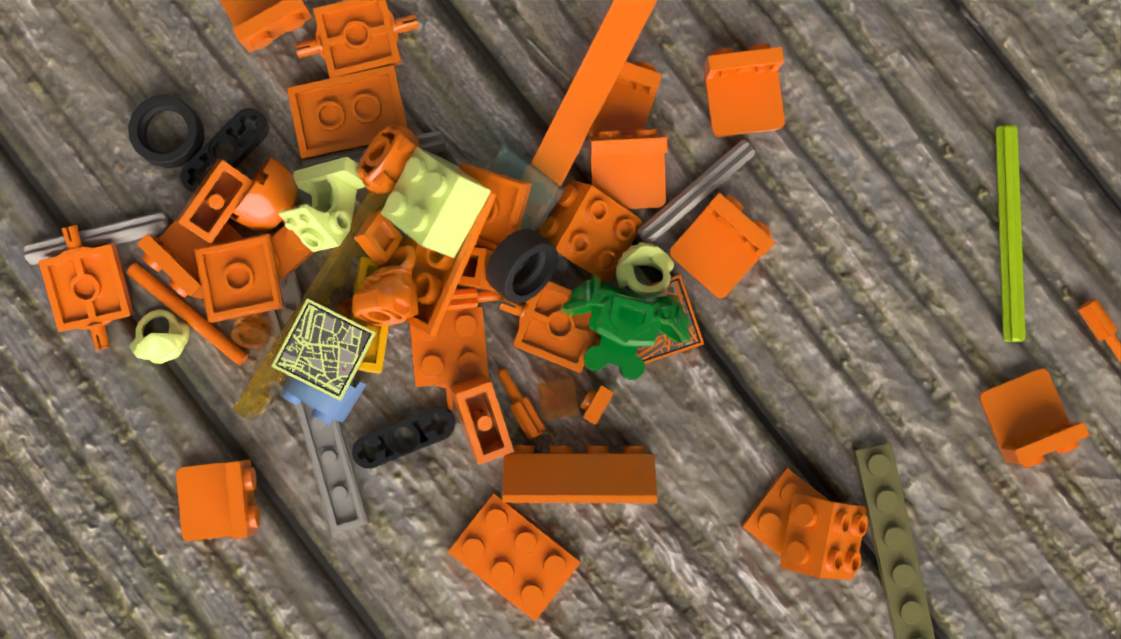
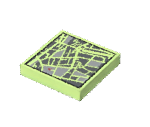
M307 298L271 367L342 401L376 332Z

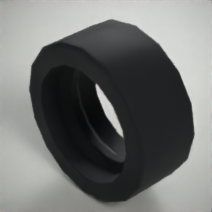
M169 95L153 96L141 102L132 113L128 125L129 140L135 151L150 163L164 168H175L185 165L202 148L205 139L204 124L198 113L181 99ZM163 111L178 113L184 118L188 127L185 142L179 149L170 153L154 150L146 138L149 122L155 115Z
M529 228L517 230L508 235L491 255L486 268L487 281L493 289L510 302L521 303L528 301L536 296L553 276L558 263V252L555 246L538 232ZM529 257L524 267L516 274L521 264Z

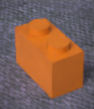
M218 158L176 217L177 222L211 244L254 181Z
M482 374L449 386L471 455L478 465L513 453L514 449L492 382Z

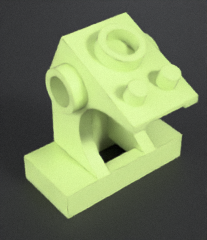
M348 157L294 171L293 176L297 187L312 196V207L303 204L298 208L280 210L279 215L286 222V228L293 230L302 243L312 252L340 246L351 230L357 189L364 188L365 186L357 173L359 164Z

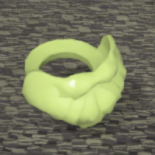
M640 242L629 247L618 260V265L616 266L618 287L624 288L629 286L632 291L641 296H658L669 287L670 271L673 269L674 263L669 255L660 249L658 245ZM633 267H654L662 272L663 279L655 286L643 285L635 278Z
M167 310L151 311L138 322L135 329L136 338L130 343L129 348L137 358L148 359L156 364L176 359L181 355L189 340V324L179 322L177 317ZM163 317L169 321V334L151 333L144 338L143 330L150 320Z

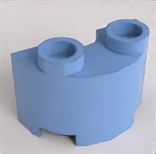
M286 374L280 384L283 389L279 395L297 406L303 401L314 408L311 413L314 417L331 425L334 419L340 422L345 421L366 384L354 377L342 401Z

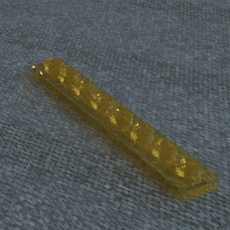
M373 191L368 193L352 219L351 230L340 246L334 247L232 409L234 412L251 420L255 415L261 416L272 398L268 395L276 382L281 384L287 374L271 366L306 299L308 298L329 309L332 301L328 298L335 287L340 289L347 281L351 273V269L348 266L355 255L361 257L365 252L354 239L355 235L371 213L383 210L390 194H376Z

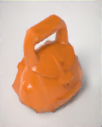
M389 125L383 131H379L378 135L370 143L359 160L360 164L357 171L362 183L368 190L376 194L392 193L415 148H421L418 137L411 129L403 126Z
M412 245L396 248L387 263L378 265L376 271L365 278V284L353 296L351 306L355 318L374 326H388L404 322L407 318L419 314L416 292L418 288L411 274L417 259V253ZM403 262L400 266L389 267L392 264Z

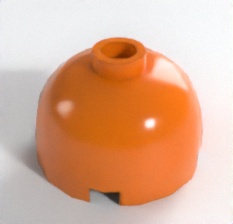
M270 156L268 161H265L252 177L253 185L230 216L231 219L250 230L267 231L275 228L281 221L286 224L280 217L279 211L299 207L295 204L298 187L293 173L284 164Z

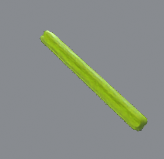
M1002 125L995 129L1003 340L1006 342H1022L1026 339L1018 128L1015 125Z

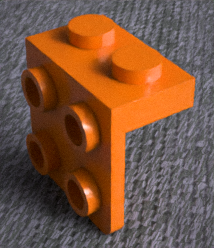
M219 0L234 25L232 30L237 39L249 53L268 46L274 39L300 28L306 21L313 18L303 0Z
M762 43L750 46L749 51L735 52L734 48H722L713 51L712 55L707 57L703 70L711 129L714 136L725 137L779 130L784 126L785 118L778 70L784 62L782 47L771 48V44Z
M637 61L635 65L626 62L588 136L596 137L598 136V131L620 130V135H635V129L645 128L663 74L656 72V67L645 62Z
M658 128L635 129V135H620V130L598 131V136L590 137L592 186L626 209L660 208L665 205V153L668 152L667 137L664 133H658Z
M570 180L569 184L560 191L557 199L558 203L550 217L546 218L542 223L539 234L555 246L559 255L564 256L588 273L600 276L601 281L609 282L616 273L618 260L622 257L623 252L629 249L637 236V230L642 226V221L594 186Z
M720 193L670 248L669 255L716 298L722 299L729 294L759 258L765 255L776 242L770 237L772 231L758 219L752 222L742 213L744 207L738 200L731 195L724 197Z
M175 220L159 238L147 233L137 245L145 252L142 259L157 272L163 269L172 278L168 284L184 298L189 295L203 299L194 248L243 239L244 237L226 222L210 244Z
M1036 369L984 390L979 394V402L1004 462L1022 464L1023 468L1031 467L1045 461L1043 455L1055 450L1057 454L1074 450L1080 446L1079 440L1090 436L1084 422L1069 421L1051 376L1046 369Z
M251 459L187 466L177 470L176 482L181 533L184 540L197 541L231 536L232 539L248 538L258 533L257 527L260 526V511L258 505H255L254 490L256 489L257 480L255 469L251 467Z
M794 493L780 568L820 579L852 580L861 565L860 545L862 537L868 528L866 507Z

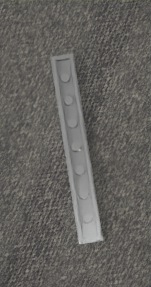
M296 269L281 282L285 308L268 311L279 351L305 303ZM301 401L299 406L295 405L332 534L370 523L341 422L334 419L331 425L320 421L311 414L314 408Z

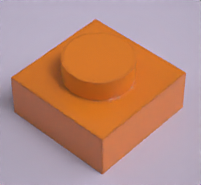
M382 210L371 213L354 237L376 265L387 263L403 239L393 224L380 214Z
M600 385L597 391L590 388L580 405V408L585 410L582 418L596 425L614 392Z

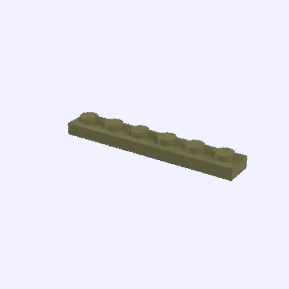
M887 442L852 450L864 505L867 510L869 528L894 639H935L892 443Z

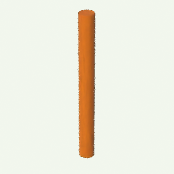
M134 263L128 268L126 274L237 365L240 366L249 356L248 353L138 263Z

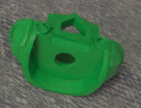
M594 274L591 275L590 280H585L582 285L571 291L567 301L562 303L560 310L568 316L591 313L588 327L601 337L599 346H592L586 350L583 356L584 365L592 371L603 369L607 363L619 366L620 374L628 380H636L643 375L645 364L640 357L636 356L637 347L654 346L658 331L675 343H688L691 340L689 317L683 310V304L678 302L679 296H641L637 293L605 284L600 280V276Z

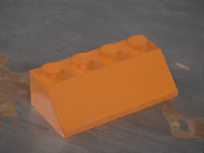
M512 445L514 452L504 455L502 503H657L655 454L646 452V446L625 445L624 452H609L608 445H587L586 452H572V445H549V452H534L535 445Z

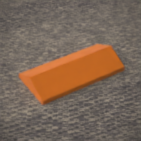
M490 192L455 258L421 246L414 240L412 246L417 253V259L411 274L418 288L416 292L419 314L407 318L406 322L431 336L436 335L497 195Z

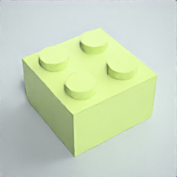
M416 147L380 214L421 246L455 258L491 190L449 161Z

